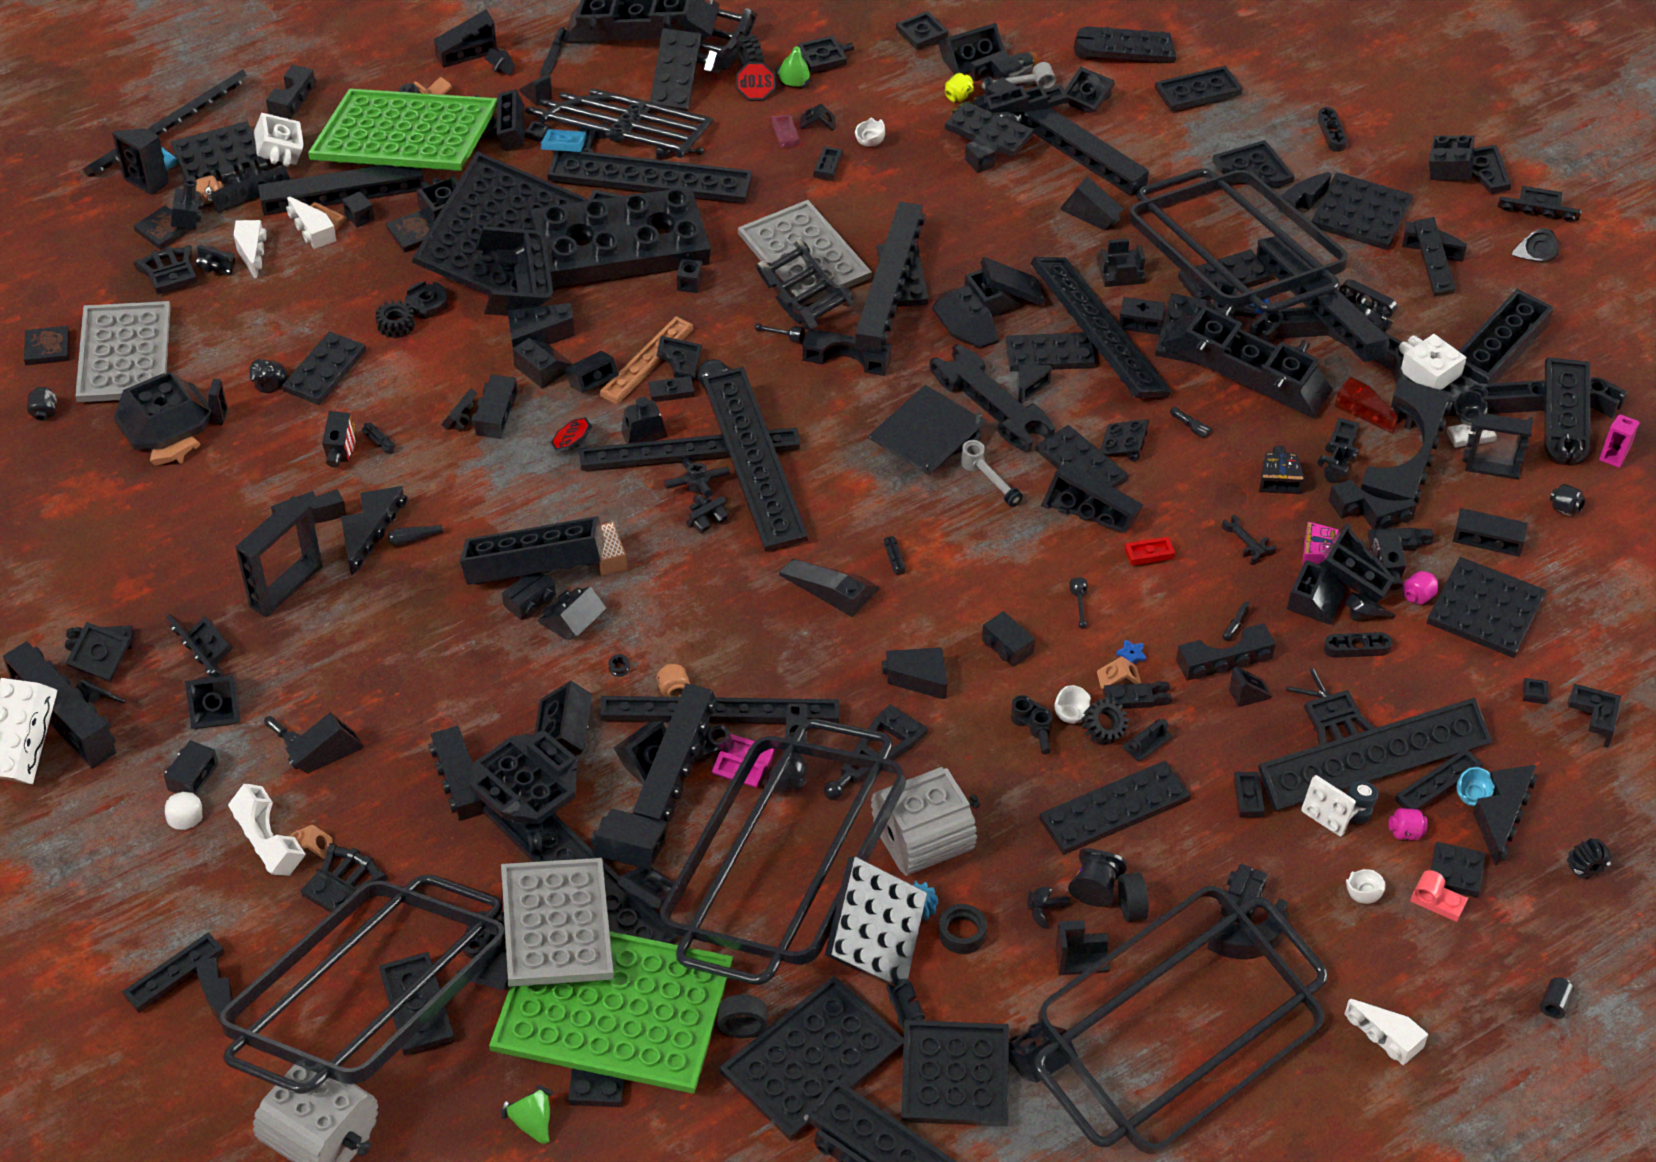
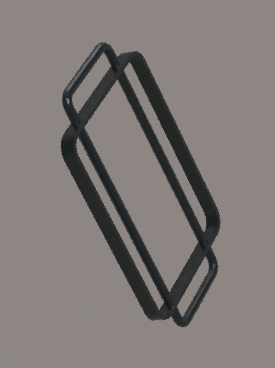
M1195 169L1141 187L1136 193V197L1140 202L1134 204L1130 209L1131 224L1222 307L1229 304V307L1232 305L1233 308H1240L1253 303L1264 312L1280 311L1335 291L1339 287V280L1335 275L1347 268V252L1250 171L1236 170L1218 176L1210 169ZM1205 176L1209 178L1208 180L1150 199L1145 196V194L1196 177ZM1234 183H1247L1336 257L1338 261L1323 266L1230 185ZM1221 188L1313 269L1250 290L1160 208ZM1151 211L1241 294L1227 295L1221 292L1138 215ZM1324 278L1330 282L1326 286L1274 304H1267L1262 301Z
M809 719L798 726L791 739L766 736L758 739L751 745L660 911L661 919L669 932L683 936L676 951L677 961L682 966L749 984L761 985L773 978L782 961L803 965L810 963L818 957L830 935L840 889L810 946L798 952L789 951L788 949L880 772L894 773L897 775V778L856 856L857 858L865 862L868 861L905 789L906 778L901 766L897 762L887 759L893 747L892 739L888 734L820 719ZM816 728L880 741L883 743V746L878 756L873 757L801 742L809 729ZM769 749L785 750L690 925L670 921L675 907L758 757ZM794 753L871 768L778 948L700 929L702 922ZM693 939L771 958V961L763 973L752 974L687 957L686 952Z
M430 874L414 878L404 888L384 881H373L364 884L222 1010L220 1021L223 1032L227 1037L235 1040L224 1051L223 1059L225 1063L231 1068L297 1094H306L316 1090L328 1078L345 1084H358L366 1081L503 950L506 945L505 930L502 923L495 920L503 909L501 900L493 895ZM429 884L488 904L492 908L483 916L414 891L422 885ZM375 896L391 898L248 1029L231 1023L233 1019L366 900ZM402 902L471 926L455 944L330 1062L258 1034ZM482 931L496 935L485 948L365 1063L355 1068L341 1067ZM245 1045H248L317 1074L310 1081L299 1083L234 1056Z
M1206 886L1046 999L1040 1007L1037 1017L1040 1028L1051 1043L1041 1049L1035 1056L1034 1069L1038 1077L1092 1144L1098 1147H1109L1126 1136L1139 1151L1157 1153L1305 1042L1321 1027L1324 1020L1323 1009L1313 994L1326 984L1328 977L1327 969L1268 899L1254 897L1238 906L1223 889L1216 886ZM1202 897L1215 898L1227 910L1229 914L1061 1036L1048 1020L1046 1012L1048 1006ZM1256 907L1266 910L1316 970L1317 978L1305 987L1246 916L1247 913ZM1237 922L1296 994L1127 1120L1068 1046V1043L1233 923ZM1302 1002L1310 1010L1314 1019L1313 1027L1164 1141L1149 1143L1135 1130L1136 1127ZM1059 1051L1117 1124L1118 1128L1107 1136L1098 1135L1045 1068L1044 1062L1047 1058Z

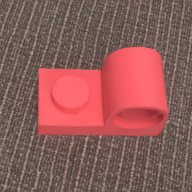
M1432 870L1424 871L1410 901L1457 922L1468 898L1444 888L1445 879L1441 874Z

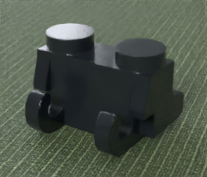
M1330 441L1325 449L1327 452H1330L1332 448L1335 449L1332 457L1321 456L1317 463L1320 467L1323 466L1324 462L1328 463V467L1324 469L1325 478L1329 483H1337L1340 476L1347 475L1349 471L1347 463L1350 458H1356L1359 449L1344 443L1339 444Z

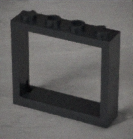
M292 496L235 546L249 607L265 617L269 616L323 567L312 508L308 502H303L295 496ZM296 525L302 557L267 587L260 556Z

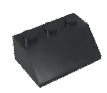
M997 23L947 37L937 42L943 61L954 75L970 72L971 62L1002 50L1005 51Z
M145 128L120 130L112 133L123 180L150 195L155 194L169 183L168 171L160 144L161 141L157 134Z
M569 681L541 698L535 732L546 731L574 756L581 754L586 746L585 740L592 707V693L575 682Z

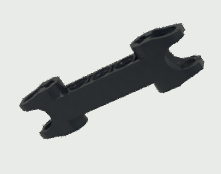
M956 344L952 347L951 355L954 359L953 362H946L938 357L930 360L929 368L939 383L948 391L959 388L999 423L997 426L999 434L1010 445L1021 451L1029 452L1032 450L1033 443L1029 434H1039L1044 438H1048L1055 433L1053 423L1040 407L1033 403L1024 407L984 373L986 370L985 364L975 352Z

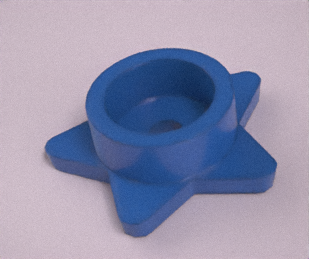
M1125 640L1124 647L1116 652V655L1123 656L1133 664L1138 663L1140 660H1146V656L1142 653L1143 643L1132 644Z

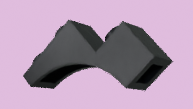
M1352 479L1332 485L1329 502L1341 519L1361 513L1372 529H1387L1400 523H1407L1414 519L1417 507L1413 498L1393 501L1372 496L1360 489Z

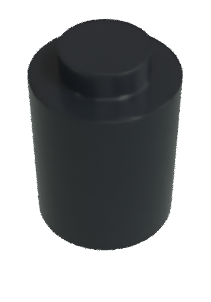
M1565 978L1551 979L1541 1001L1540 1010L1549 1017L1555 1019L1563 1018L1574 993L1573 985Z

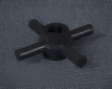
M685 458L682 464L687 473L682 477L665 480L664 485L666 489L688 484V490L702 492L708 498L713 494L708 486L710 479L730 475V470L727 466L707 471L706 465L692 463L689 458Z

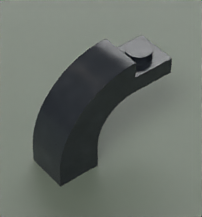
M1279 898L1275 907L1288 920L1289 913L1286 911L1289 902ZM1270 915L1264 922L1255 925L1274 949L1283 941L1285 933ZM1235 923L1211 939L1207 946L1208 950L1232 959L1244 960L1264 956L1242 928Z

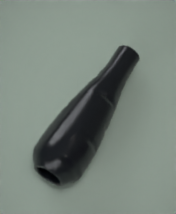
M440 524L393 529L388 533L389 544L393 547L408 545L432 535L443 533V528Z

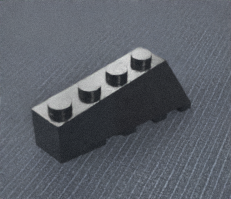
M1066 461L1056 471L1041 507H1052L1058 509V512L1064 514L1071 513L1086 521L1088 519L1097 521L1099 525L1126 533L1136 522L1143 504Z

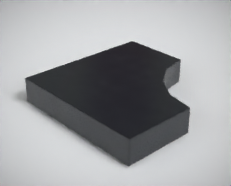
M661 336L656 356L670 364L673 369V377L691 376L694 382L702 345Z

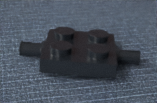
M834 36L798 44L801 55L811 73L847 65V58L844 52L854 50L852 42L842 45L836 41Z

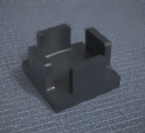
M1128 238L1114 239L1108 241L1107 252L1103 248L1100 249V253H1097L1096 260L1104 287L1145 284V256L1141 245H1137L1136 250H1129Z

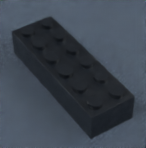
M1516 289L1460 348L1459 352L1466 357L1462 374L1480 384L1496 383L1549 326L1554 307Z
M599 516L465 539L460 564L467 585H480L492 580L503 581L516 576L526 577L539 572L549 573L562 568L572 569L575 566L585 564L591 566L601 562L605 538Z
M26 641L3 655L10 679L40 683L57 690L49 724L91 769L116 754L114 747L116 741L109 731L111 725L105 716L100 717L91 702L86 703L79 689H73L64 674L59 675L53 662L50 660L46 661L43 653L37 646L33 648Z

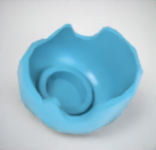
M1480 767L1467 769L1457 781V793L1460 799L1468 806L1475 807L1477 798L1493 796L1495 785L1490 778V773Z

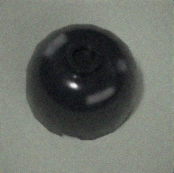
M794 753L773 793L787 795L794 791V789L799 792L808 781L804 778L808 771L807 762L801 754ZM777 762L776 765L772 768V770L769 772L770 775L767 777L768 779H770V777H771V775H772L774 769L776 768L778 762ZM764 779L761 784L766 786L768 781Z

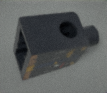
M1276 446L1273 448V452L1265 453L1259 492L1301 494L1304 475L1298 455L1286 453V449L1283 446Z

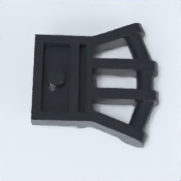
M191 245L178 248L168 246L165 247V250L158 252L154 250L145 258L137 259L133 262L137 271L143 272L150 278L156 294L197 283L196 275L190 264L192 257ZM175 256H184L183 261L178 263ZM168 258L172 265L164 267L161 259ZM154 262L157 269L153 270L148 265Z
M1349 690L1312 700L1304 705V709L1314 726L1313 730L1317 732L1318 746L1326 743L1325 730H1329L1335 741L1343 738L1338 729V726L1341 725L1344 726L1349 736L1358 734L1353 722L1364 731L1375 728L1361 715Z
M329 843L322 868L316 870L317 873L301 889V894L306 899L332 913L364 884L373 881L386 882L388 877L384 871H380L376 866L374 858L368 855L363 856L360 850L356 848L337 847V844ZM335 856L345 858L334 872L330 873ZM355 863L360 865L346 881L341 879ZM369 872L372 878L355 887L365 874Z

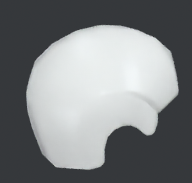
M870 118L868 121L861 122L856 127L855 136L863 146H877L884 139L885 125L881 119L875 121L873 118Z
M1075 685L1065 686L1055 700L1056 715L1062 721L1070 724L1083 722L1081 721L1084 716L1083 713L1090 706V695L1081 687Z
M180 792L170 796L165 804V816L168 825L175 829H188L197 825L203 817L200 799L195 794L189 792Z
M1363 869L1351 872L1349 879H1346L1347 890L1351 898L1358 903H1375L1382 897L1385 891L1384 879L1374 870Z

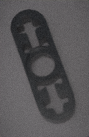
M1323 107L1319 110L1317 121L1326 143L1332 151H1343L1346 147L1347 137L1338 115L1333 108ZM1327 128H1334V129H1336V130H1335V131H1332V130H1329V129H1327Z
M1347 279L1339 287V292L1354 304L1357 302L1384 318H1390L1397 310L1395 300L1355 280ZM1364 295L1369 296L1372 302L1367 301Z
M1383 632L1331 634L1325 640L1324 652L1333 658L1384 656L1391 650L1392 638ZM1360 642L1364 645V647L1356 648L1352 645V643Z

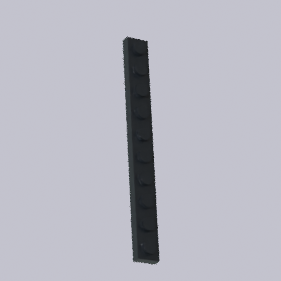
M243 69L146 130L156 133L158 136L167 131L166 126L172 124L174 127L182 122L183 119L181 117L185 114L190 117L198 112L196 107L202 105L204 108L214 102L212 97L217 95L220 98L228 93L227 88L230 86L234 89L243 83L241 79L246 77L247 74ZM116 148L84 167L82 170L86 176L92 172L94 175H97L105 170L103 165L108 162L110 165H113L119 161Z
M797 427L768 430L776 452L800 450ZM722 434L579 448L581 471L683 461L685 458L698 460L729 457Z
M602 696L600 718L603 721H670L680 697ZM716 697L718 701L717 710L714 714H711L709 722L786 723L787 706L790 703L807 704V720L820 719L839 723V699Z

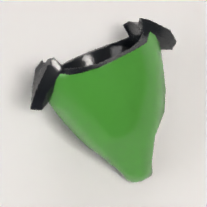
M795 46L790 55L785 58L781 67H776V74L779 80L786 85L800 86V89H803L811 82L809 79L810 72L807 63L801 55L800 48Z
M536 1085L537 1090L532 1094L511 1104L505 1101L501 1111V1119L509 1117L526 1134L539 1143L546 1144L549 1142L548 1123L550 1106L548 1096H552L554 1092L549 1088Z

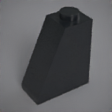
M1087 176L1060 209L1102 230H1106L1109 225L1114 227L1121 219L1119 214L1124 208Z
M942 647L886 651V660L881 661L882 675H887L888 684L932 697L946 699L947 679Z
M330 712L285 749L290 756L288 758L289 763L296 770L300 768L308 774L361 750L364 745L352 728Z

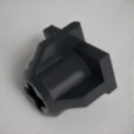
M489 48L485 60L493 64L492 70L497 72L500 69L510 75L516 64L511 61L508 51L504 48H497L495 50Z

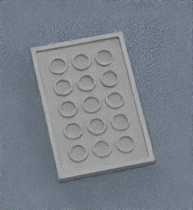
M809 200L738 227V235L761 261L764 259L767 263L776 261L795 250L796 247L793 243L801 239L802 242L807 243L811 251L810 255L820 269L835 284L844 286L846 289L872 278L871 270ZM800 256L775 270L774 275L779 282H785L808 269V266ZM812 275L788 289V293L791 297H796L819 284V281ZM824 290L800 305H808L824 298L829 293Z
M169 301L83 306L76 385L77 402L120 400L124 389L162 373H167L171 308Z
M602 858L501 864L508 986L612 980L613 964Z

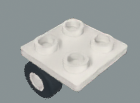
M1315 775L1311 780L1301 811L1338 836H1342L1349 821L1357 824L1369 821L1379 793L1373 784L1366 781H1356L1350 785L1348 795Z

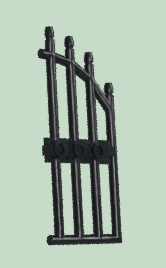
M595 88L590 89V95L588 96L560 92L559 98L566 100L561 103L540 99V105L551 108L547 111L535 109L534 107H526L525 109L526 113L538 116L539 121L542 123L550 119L604 133L605 137L610 138L615 143H621L624 139L671 150L676 152L678 158H682L713 122V118L603 90L599 91V89ZM604 101H615L630 106L629 108H625L609 104ZM582 104L621 114L619 118L576 106ZM651 110L683 118L686 120L698 122L701 124L699 126H696L693 124L649 114L648 112ZM564 111L613 125L609 127L558 113ZM645 120L692 132L693 134L690 136L640 122ZM635 129L638 131L682 141L685 143L683 145H679L663 141L660 139L632 133V130Z

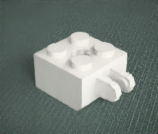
M261 113L254 130L257 156L270 159L271 163L274 164L281 161L287 167L290 164L296 165L303 149L300 122Z
M1435 334L1424 341L1417 338V336H1411L1408 342H1402L1399 345V350L1404 354L1401 369L1415 383L1441 390L1462 376L1466 357Z

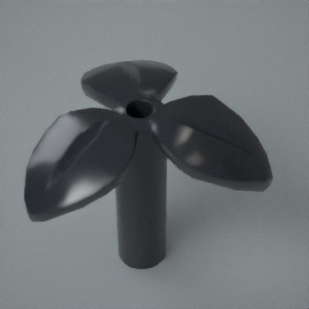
M1050 887L1038 888L1034 891V894L1032 891H1029L1027 896L1028 910L1033 908V919L1044 929L1048 928L1046 918L1042 913L1044 909L1070 905V898L1068 896L1049 898L1052 892Z

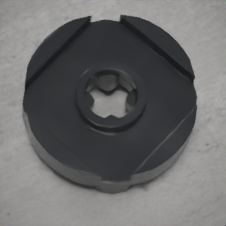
M426 281L418 282L410 286L406 292L405 301L408 305L412 306L414 314L419 315L421 319H428L431 315L441 312L448 306L446 289L437 282H433V285L426 284Z
M1357 302L1354 305L1385 333L1388 329L1390 330L1394 323Z

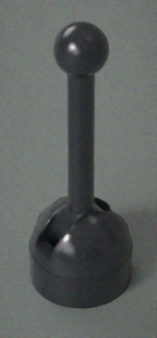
M656 147V159H664L670 153H676ZM702 147L689 149L687 153L701 155L704 149Z
M761 323L755 325L756 331L765 330L788 335L792 342L802 344L805 337V329L800 326H794L787 331L766 327Z
M1076 577L1070 580L1069 587L1071 593L1078 597L1080 616L1078 626L1084 629L1087 627V622L1084 619L1082 596L1087 593L1088 582L1085 578Z

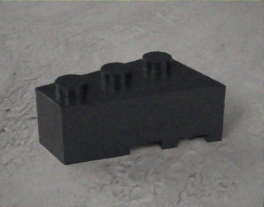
M487 9L434 39L435 55L442 67L445 68L485 57L488 54L489 48L497 49L495 24Z

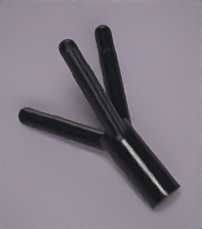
M1311 668L1310 672L1320 690L1319 692L1289 686L1286 688L1290 692L1320 698L1331 695L1323 687L1314 668Z

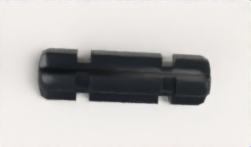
M371 422L364 424L362 432L377 446L381 447L385 453L394 452L396 445L393 441L389 440Z
M894 536L885 537L884 546L888 550L887 554L896 575L904 574L906 572V565L896 538Z

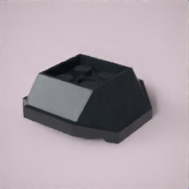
M172 372L162 373L124 389L114 416L115 424L134 450H142L143 448L163 449L203 432L209 420L213 418L208 402L193 383L184 381Z
M546 731L511 736L473 763L469 782L470 790L501 818L513 820L522 826L530 823L538 825L576 798L577 758Z

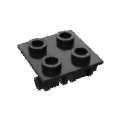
M1149 419L1108 424L1100 451L1104 455L1126 453L1130 461H1137L1141 456L1140 451L1143 449L1144 438L1148 433Z

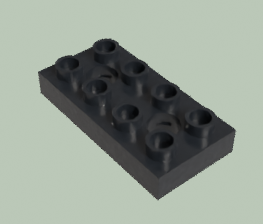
M692 187L672 188L664 191L631 194L606 199H592L585 202L550 205L530 210L531 230L541 232L546 239L552 287L679 269L681 259L702 261V266L709 265L711 247ZM656 228L666 229L669 233L659 234ZM575 240H585L589 244L578 246Z

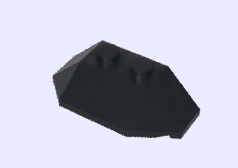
M970 285L957 287L939 295L932 306V310L952 337L965 343L973 344L978 349L999 343L991 313Z

